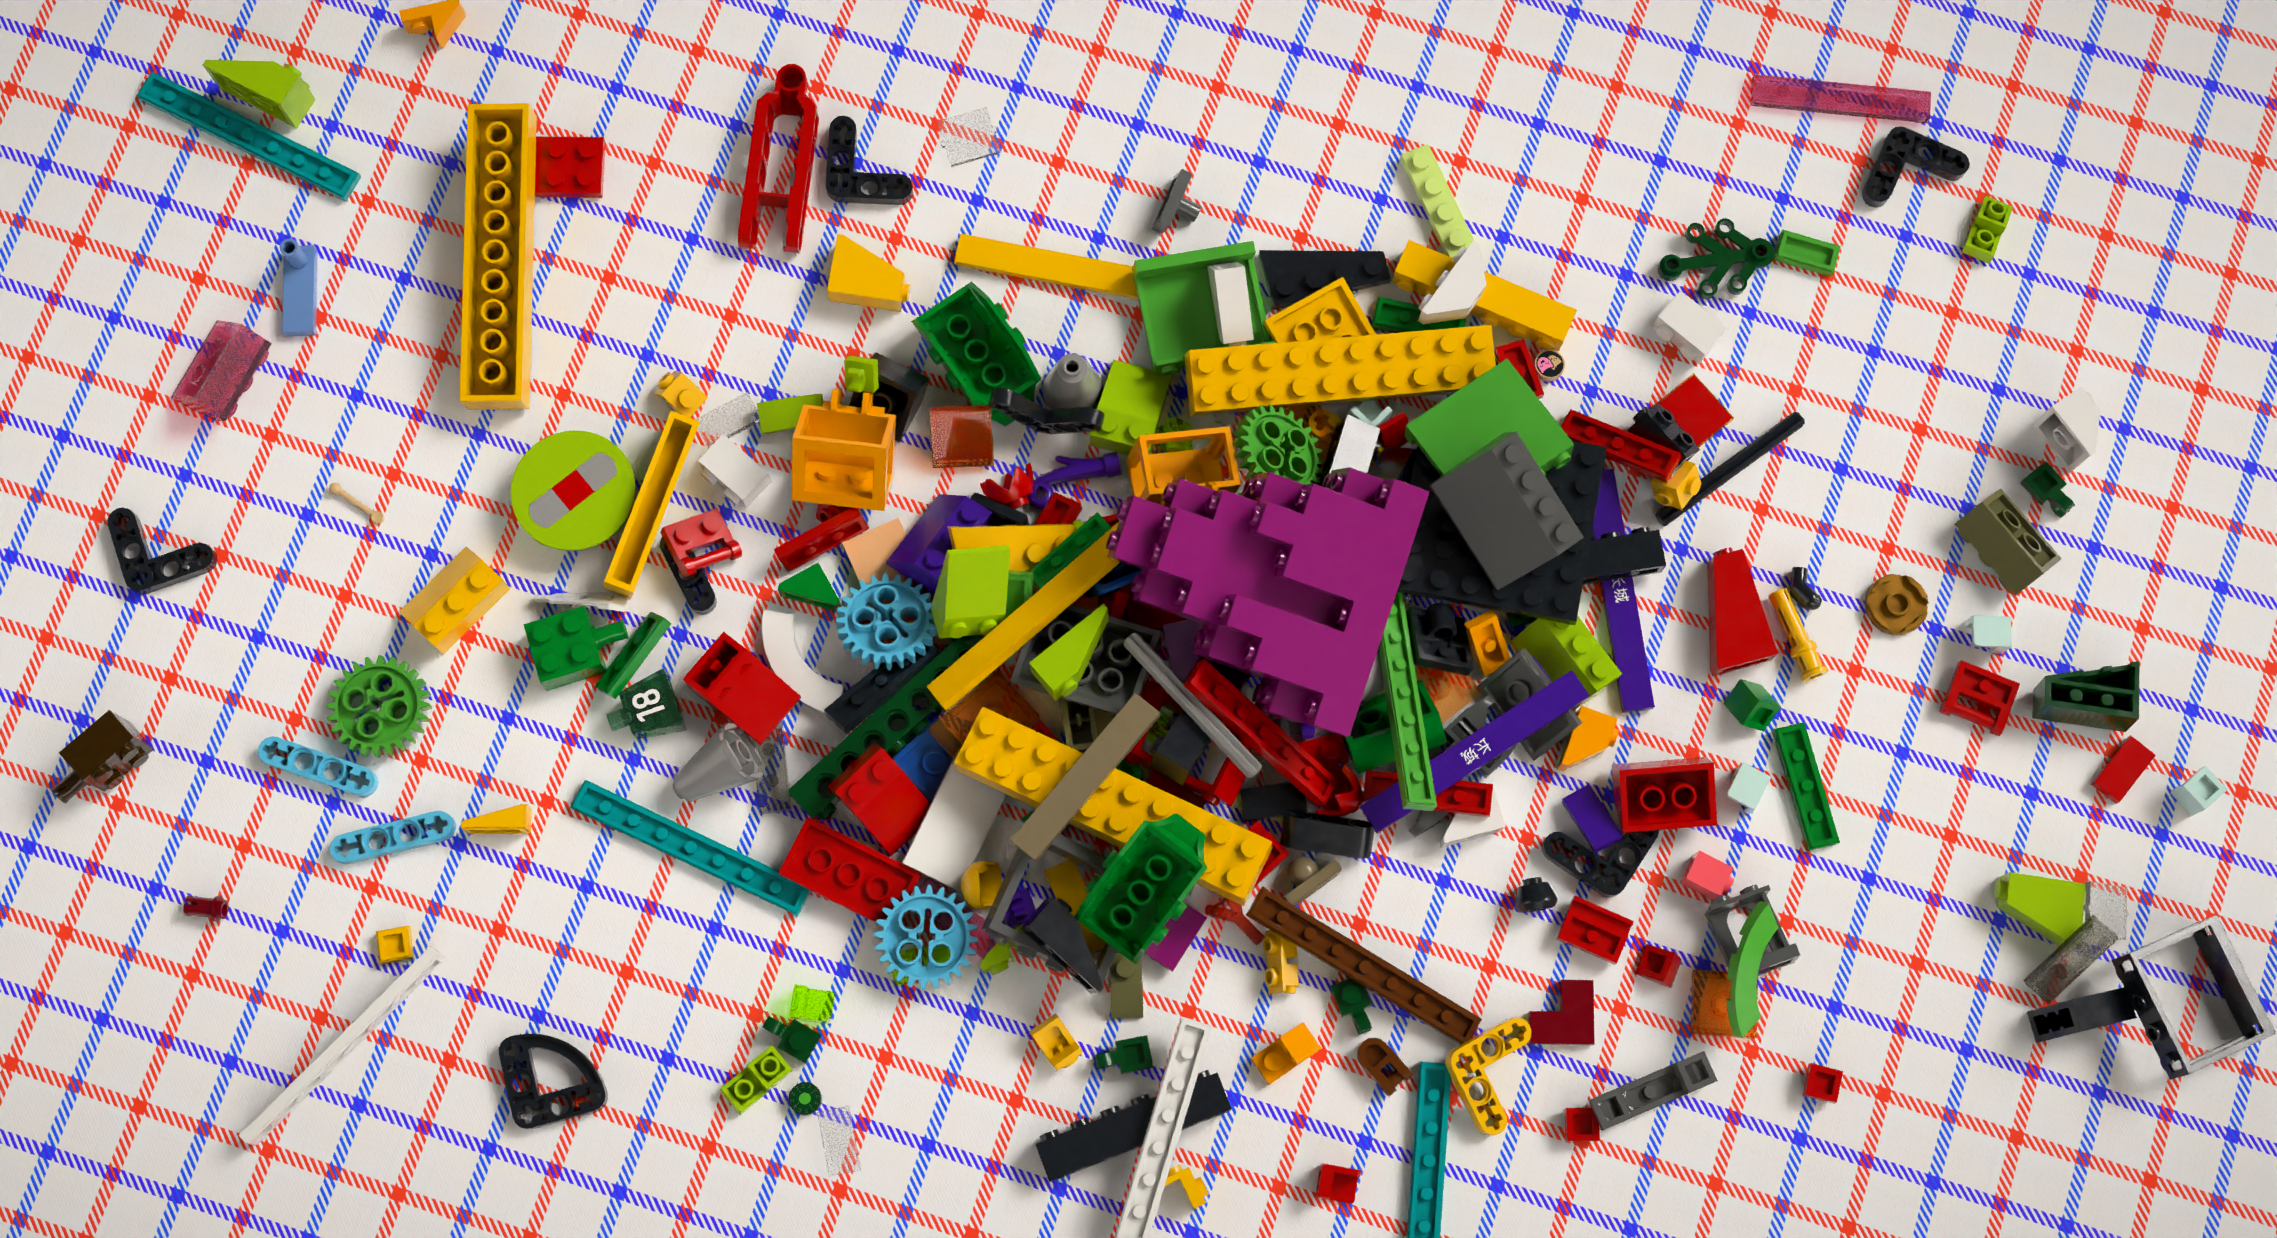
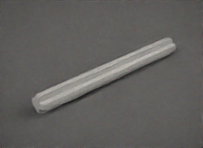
M1135 632L1128 636L1124 642V647L1247 778L1257 775L1262 768L1257 759L1208 707L1183 686L1185 683L1138 633Z

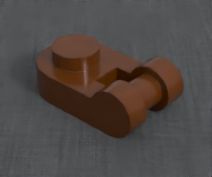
M1368 1038L1358 1047V1062L1388 1097L1397 1091L1395 1087L1403 1080L1406 1082L1413 1076L1409 1068L1381 1039ZM1389 1063L1394 1071L1386 1077L1380 1070Z

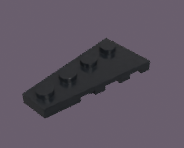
M1259 250V258L1274 310L1291 306L1341 277L1344 278L1351 292L1388 284L1391 281L1383 251Z

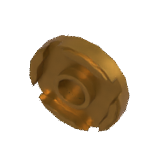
M1888 574L1878 579L1866 595L1865 609L1869 620L1881 632L1893 636L1906 635L1916 630L1926 619L1928 613L1927 604L1929 603L1925 590L1915 579L1906 575Z

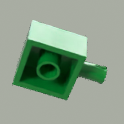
M585 606L523 624L539 681L547 691L605 673L607 668L601 651L602 646L629 638L623 619L596 628L591 614Z

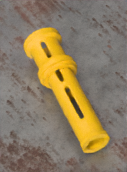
M1787 588L1777 590L1768 595L1792 647L1790 649L1791 658L1796 659L1803 674L1801 676L1802 682H1807L1826 674L1829 670L1827 666H1823L1816 652L1818 647L1816 642L1810 640L1806 634Z

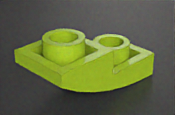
M1985 195L1961 252L1990 264L1994 258L2000 237L2007 227L2013 207Z
M823 394L804 395L757 403L761 434L795 429L803 404L822 406Z
M1021 925V926H1019L1018 928L1015 929V930H1017V931H1019V932L1025 934V933L1020 929L1023 925ZM1006 943L1005 946L996 944L980 964L983 973L985 974L990 971L991 975H996L1009 968L1007 963L1013 961L1009 948L1014 947L1016 951L1018 948L1009 943Z
M771 1045L747 1064L743 1071L722 1086L720 1092L737 1113L742 1115L781 1082L793 1069L774 1046Z

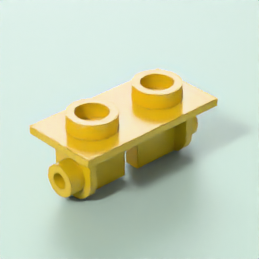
M1271 930L1265 931L1263 949L1267 958L1265 982L1268 986V995L1284 992V994L1296 993V987H1299L1298 964H1287V958H1297V946Z

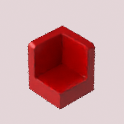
M1322 1163L1319 1169L1315 1197L1349 1204L1354 1203L1357 1181L1361 1175V1170Z

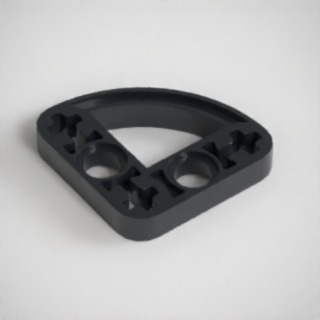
M542 1034L514 1035L504 1039L500 1044L499 1057L512 1117L519 1127L527 1130L536 1129L595 1113L606 1106L608 1093L601 1074L592 1061L573 1045L558 1038ZM512 1043L523 1048V1051L518 1053V1060L522 1065L527 1063V1068H516L510 1071V1066H516L514 1057L507 1056V1051L512 1049ZM531 1048L547 1049L563 1055L578 1067L587 1083L541 1095ZM525 1073L530 1078V1086L524 1092H517L513 1086L514 1078L519 1074ZM591 1088L594 1092L600 1093V1098L596 1099V1105L592 1106L590 1102L578 1103L581 1110L576 1111V1101L572 1093L577 1092V1098L588 1096L589 1089ZM563 1096L569 1101V1109L563 1115H556L552 1110V1103L556 1098ZM545 1100V1111L549 1119L544 1120L545 1114L542 1113L534 1115L531 1123L526 1119H521V1114L526 1112V1106L529 1105V1108L532 1110L542 1109L543 1106L540 1102Z

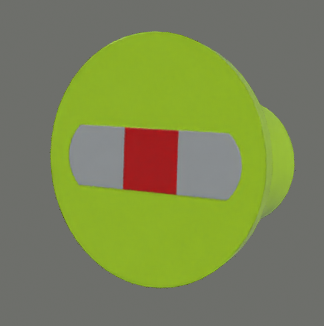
M564 431L550 435L536 443L518 463L511 483L512 508L523 529L538 543L564 551L590 549L612 538L627 521L635 499V478L627 457L610 440L587 431Z

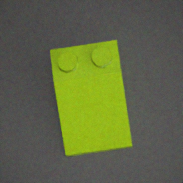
M205 60L202 64L220 90L296 129L316 100L309 90V84L301 78L302 73L289 64L283 67L274 61Z
M1113 360L1097 410L1105 414L1102 430L1090 432V446L1129 455L1139 435L1156 434L1172 375L1164 376L1162 372L1153 373L1152 369ZM1153 444L1149 445L1148 454H1151Z
M1009 545L947 550L931 605L939 638H961L972 635L986 636L1004 620L1010 559Z

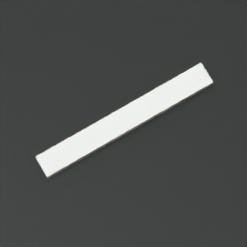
M430 946L238 1136L246 1144L258 1145L445 960V956L438 949Z
M1182 1016L1180 1018L1114 1238H1149L1208 1043L1212 1029L1211 1025Z

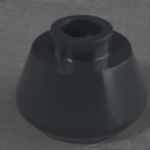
M1541 877L1522 880L1523 886L1517 888L1515 908L1520 913L1541 911L1555 907L1558 897L1548 882H1542Z

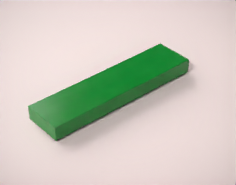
M1802 722L1774 729L1772 731L1807 851L1839 844L1840 840L1805 723Z

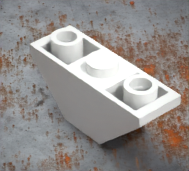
M1473 240L1467 249L1462 247L1453 259L1456 265L1450 272L1445 270L1435 284L1439 288L1432 296L1428 293L1418 307L1421 310L1418 320L1420 323L1430 324L1466 318L1481 298L1486 287V279L1477 242Z

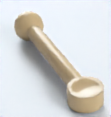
M339 483L330 484L329 491L331 494H338L368 514L375 524H381L384 521V515L380 511L374 512L343 491Z

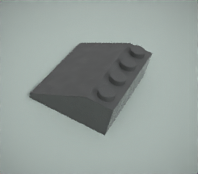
M1517 431L1504 432L1429 485L1496 590L1501 589L1555 558L1584 538Z
M1072 604L1023 645L1010 683L1050 695L1031 673L1029 662L1094 611ZM1109 616V620L1085 672L1078 682V687L1067 697L1062 695L1059 698L1117 715L1135 693L1140 697L1142 696L1151 676L1124 647L1126 638L1136 632L1159 654L1162 645L1161 631Z

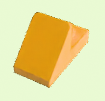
M447 0L400 10L401 21L408 34H424L434 29L435 37L441 48L445 47L466 17L460 0Z
M1492 610L1464 623L1471 656L1484 677L1492 674L1510 659L1497 615Z
M1303 1022L1251 1057V1060L1267 1084L1270 1085L1322 1048Z

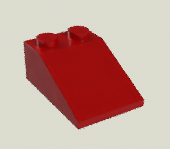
M875 743L828 786L891 856L917 832L930 806L928 800L882 747Z

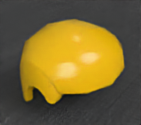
M977 861L966 869L961 879L960 888L964 901L972 908L986 910L987 906H992L1002 883L999 864L991 861Z

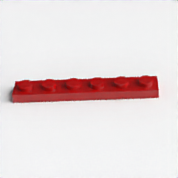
M1205 659L1197 662L1183 686L1317 807L1325 805L1338 780Z

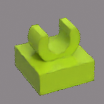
M848 356L844 360L845 389L853 392L865 391L874 393L879 388L877 359Z

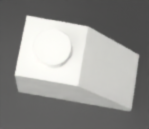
M1495 790L1492 791L1490 817L1455 813L1440 840L1441 848L1501 832L1506 827Z

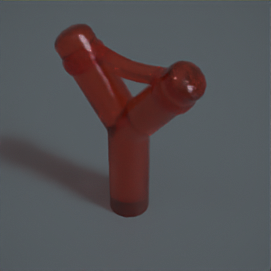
M1225 897L1214 905H1206L1204 911L1206 916L1234 922L1256 946L1265 938L1243 914L1242 905L1229 900L1230 909L1219 907L1227 900Z

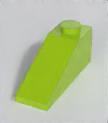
M1104 604L1029 662L1031 673L1055 701L1062 695L1067 697L1078 687V682L1081 680L1109 620L1108 609Z

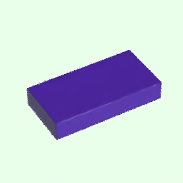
M1589 784L1562 799L1563 806L1595 854L1623 839V834Z

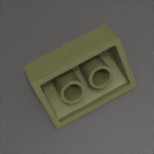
M2002 489L1986 498L1955 523L1961 538L1973 545L1979 552L1980 560L1986 566L1992 567L1998 574L2002 586L2012 591L2015 595L2062 559Z

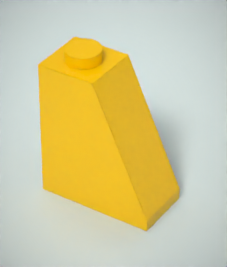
M837 234L827 287L829 301L901 312L903 302L908 303L910 295V284H906L905 274L848 237Z

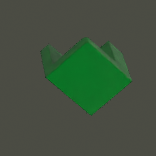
M1743 679L1738 681L1724 701V705L1741 725L1763 732L1781 708L1762 685Z

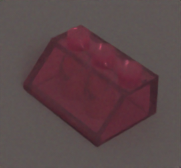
M217 320L170 398L213 420L226 422L236 412L238 407L237 401L242 393L246 392L252 385V376L256 369L268 358V349L272 343L243 324Z

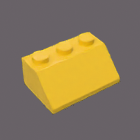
M466 546L399 613L444 655L510 590V587Z

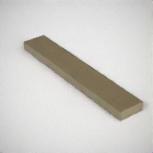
M1135 693L1010 841L1037 862L1160 717V712Z

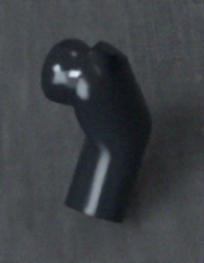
M1793 567L1790 596L1804 609H1818L1822 599L1820 595L1816 594L1806 584L1808 569Z

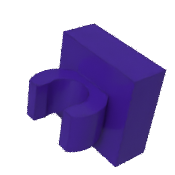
M1028 887L1015 892L1005 914L1006 923L1011 928L1024 924L1036 910Z

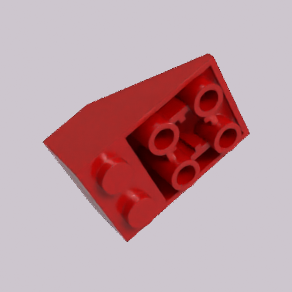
M725 632L717 638L682 679L693 693L730 722L738 726L739 729L760 745L801 699V696Z

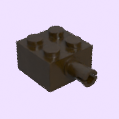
M108 710L59 752L74 771L55 787H52L51 790L54 794L57 793L56 796L66 804L86 785H92L104 792L107 789H113L123 781V776L129 770L145 763L149 758L148 754L154 748L131 722Z

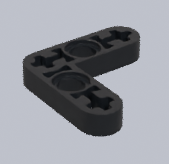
M848 116L834 118L829 127L826 190L830 199L841 203L889 205L908 203L912 199L914 192L912 182L906 175L855 172L857 150L856 124ZM842 126H847L848 129L845 134L846 144L841 143L839 131ZM841 152L847 153L850 156L847 164L840 166L834 163L833 159L836 154ZM837 174H843L844 188H842V192L838 193L835 189L838 185ZM866 182H874L878 185V190L872 195L864 194L861 188ZM882 183L887 184V195H883L884 190ZM898 184H903L904 189H906L902 191V195H896L894 190L897 189Z
M1895 127L1889 132L1881 146L1864 185L1862 198L1871 207L1883 206L1892 195L1906 162L1946 180L1957 181L1969 169V158L1957 149L1906 127ZM1901 137L1903 139L1901 147L1897 153L1891 152L1896 144L1895 139ZM1923 147L1931 149L1934 153V159H1923L1919 154V149ZM1941 155H1944L1942 163L1940 165L1936 164ZM1885 160L1891 161L1895 165V172L1890 174L1884 172L1881 169V162ZM1952 161L1958 163L1956 171L1951 169L1952 164L1950 163ZM1879 181L1885 182L1880 190L1881 195L1875 197V187Z
M993 388L988 403L991 408L1037 432L1046 434L1102 430L1105 416L1102 411L1090 407L1046 409L1024 396L1005 388Z
M122 507L112 511L108 517V528L125 583L137 594H148L212 571L217 564L216 552L204 543H195L151 558L140 519L128 508ZM125 516L128 520H131L126 523V527L133 536H126L124 529L117 526L122 523V517ZM133 543L139 544L140 553L138 556L132 559L126 558L125 550L128 545ZM200 552L208 555L204 558V564L202 565L194 561L199 558L198 553ZM183 557L190 561V563H187L186 565L185 561L183 560ZM170 561H177L179 564L178 572L173 576H165L164 566ZM132 566H139L141 573L148 576L143 580L144 585L140 586L134 582L139 579V575Z
M1659 830L1648 831L1651 837L1648 835L1644 836L1638 845L1627 841V838L1629 837L1633 841L1639 832L1624 833L1623 839L1618 842L1607 861L1562 832L1549 834L1542 843V852L1549 861L1600 895L1614 897L1624 890L1657 839ZM1557 840H1561L1563 842L1561 848L1568 853L1572 848L1577 850L1570 858L1568 864L1563 861L1567 857L1566 854L1560 851L1556 854L1551 852L1552 845L1549 844L1550 841L1555 843ZM1629 848L1634 852L1635 862L1632 865H1625L1619 860V851L1621 849ZM1585 856L1591 860L1592 869L1590 872L1581 873L1576 869L1575 861L1577 857ZM1601 866L1603 870L1599 874L1605 878L1611 875L1615 876L1614 883L1618 887H1612L1607 890L1604 887L1606 885L1605 880L1598 876L1594 882L1590 878L1597 872L1598 867Z

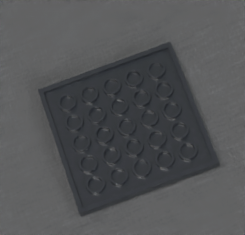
M1572 441L1574 447L1571 460L1559 469H1556L1554 466L1545 472L1546 479L1584 538L1555 558L1501 589L1496 590L1429 487L1441 475L1417 445L1410 485L1430 492L1397 592L1575 625L1607 447Z

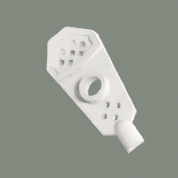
M615 592L556 593L552 595H536L533 598L534 603L572 605L574 609L581 606L586 608L597 606V609L626 612L629 608V601L623 595Z

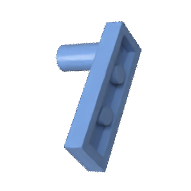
M285 239L280 244V251L284 256L282 333L285 337L315 336L318 250L315 245L299 246L294 239Z

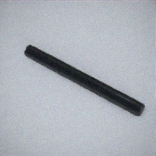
M1798 412L1791 413L1703 477L1698 493L1691 497L1682 510L1671 506H1663L1655 514L1656 519L1662 526H1667L1799 430L1805 424L1804 418Z

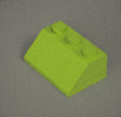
M1577 616L1575 625L1538 618L1510 641L1517 652L1525 648L1531 656H1534L1552 682L1571 670L1574 672L1590 697L1574 707L1573 711L1616 682L1622 675L1621 671L1579 616Z

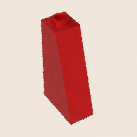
M1731 547L1721 549L1714 553L1715 556L1707 564L1710 671L1712 677L1768 662L1778 655L1743 549L1733 551Z

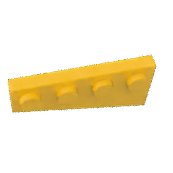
M1073 524L947 526L953 550L1009 545V570L1013 571L1031 570L1076 531Z

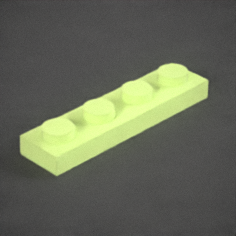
M1429 144L1401 154L1400 160L1445 255L1455 258L1458 251L1462 247L1467 249L1474 238Z

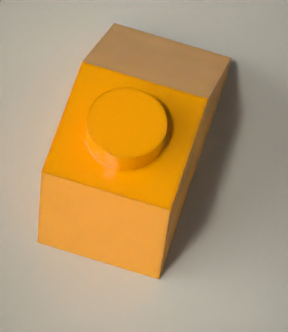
M1581 706L1576 715L1582 721V724L1569 733L1557 770L1565 771L1602 754L1608 746L1613 747L1619 733V729L1615 728L1617 718Z

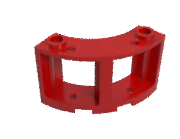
M1148 680L1141 698L1158 711L1164 706L1179 715L1182 711L1179 704L1159 683ZM1222 722L1226 726V728L1251 753L1252 747L1249 744H1247L1239 735H1237L1229 726ZM1150 727L1123 760L1134 766H1137L1139 763L1147 769L1175 782L1151 768L1150 763L1153 756L1141 749L1151 729ZM1226 757L1213 785L1189 775L1183 787L1201 795L1200 799L1212 806L1217 807L1219 803L1232 807L1246 776Z

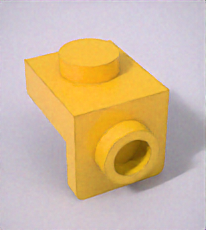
M674 371L672 374L670 372L666 373L658 381L657 386L659 388L654 393L659 398H663L679 414L689 418L708 398L682 372Z
M1686 460L1668 483L1653 478L1650 482L1657 502L1663 506H1671L1680 510L1685 507L1693 495L1698 493L1701 486L1696 464Z
M1056 1013L1029 1031L1056 1070L1073 1065L1077 1061L1078 1056L1083 1053Z
M1180 1164L1169 1170L1164 1187L1180 1180L1193 1209L1206 1204L1203 1197L1209 1194L1201 1177L1194 1179L1190 1168L1188 1167L1183 1170Z

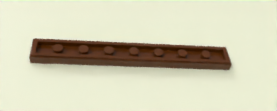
M1261 887L1246 913V916L1460 1045L1472 1038L1482 1020L1480 1017L1265 887Z

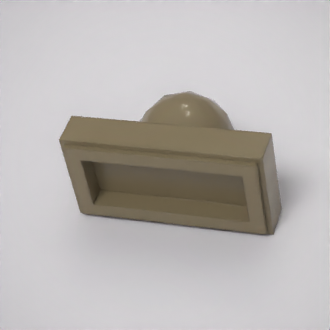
M1308 857L1293 859L1288 866L1287 873L1290 882L1297 887L1285 895L1283 899L1297 906L1337 877L1342 871V867L1335 859L1319 871L1316 863Z

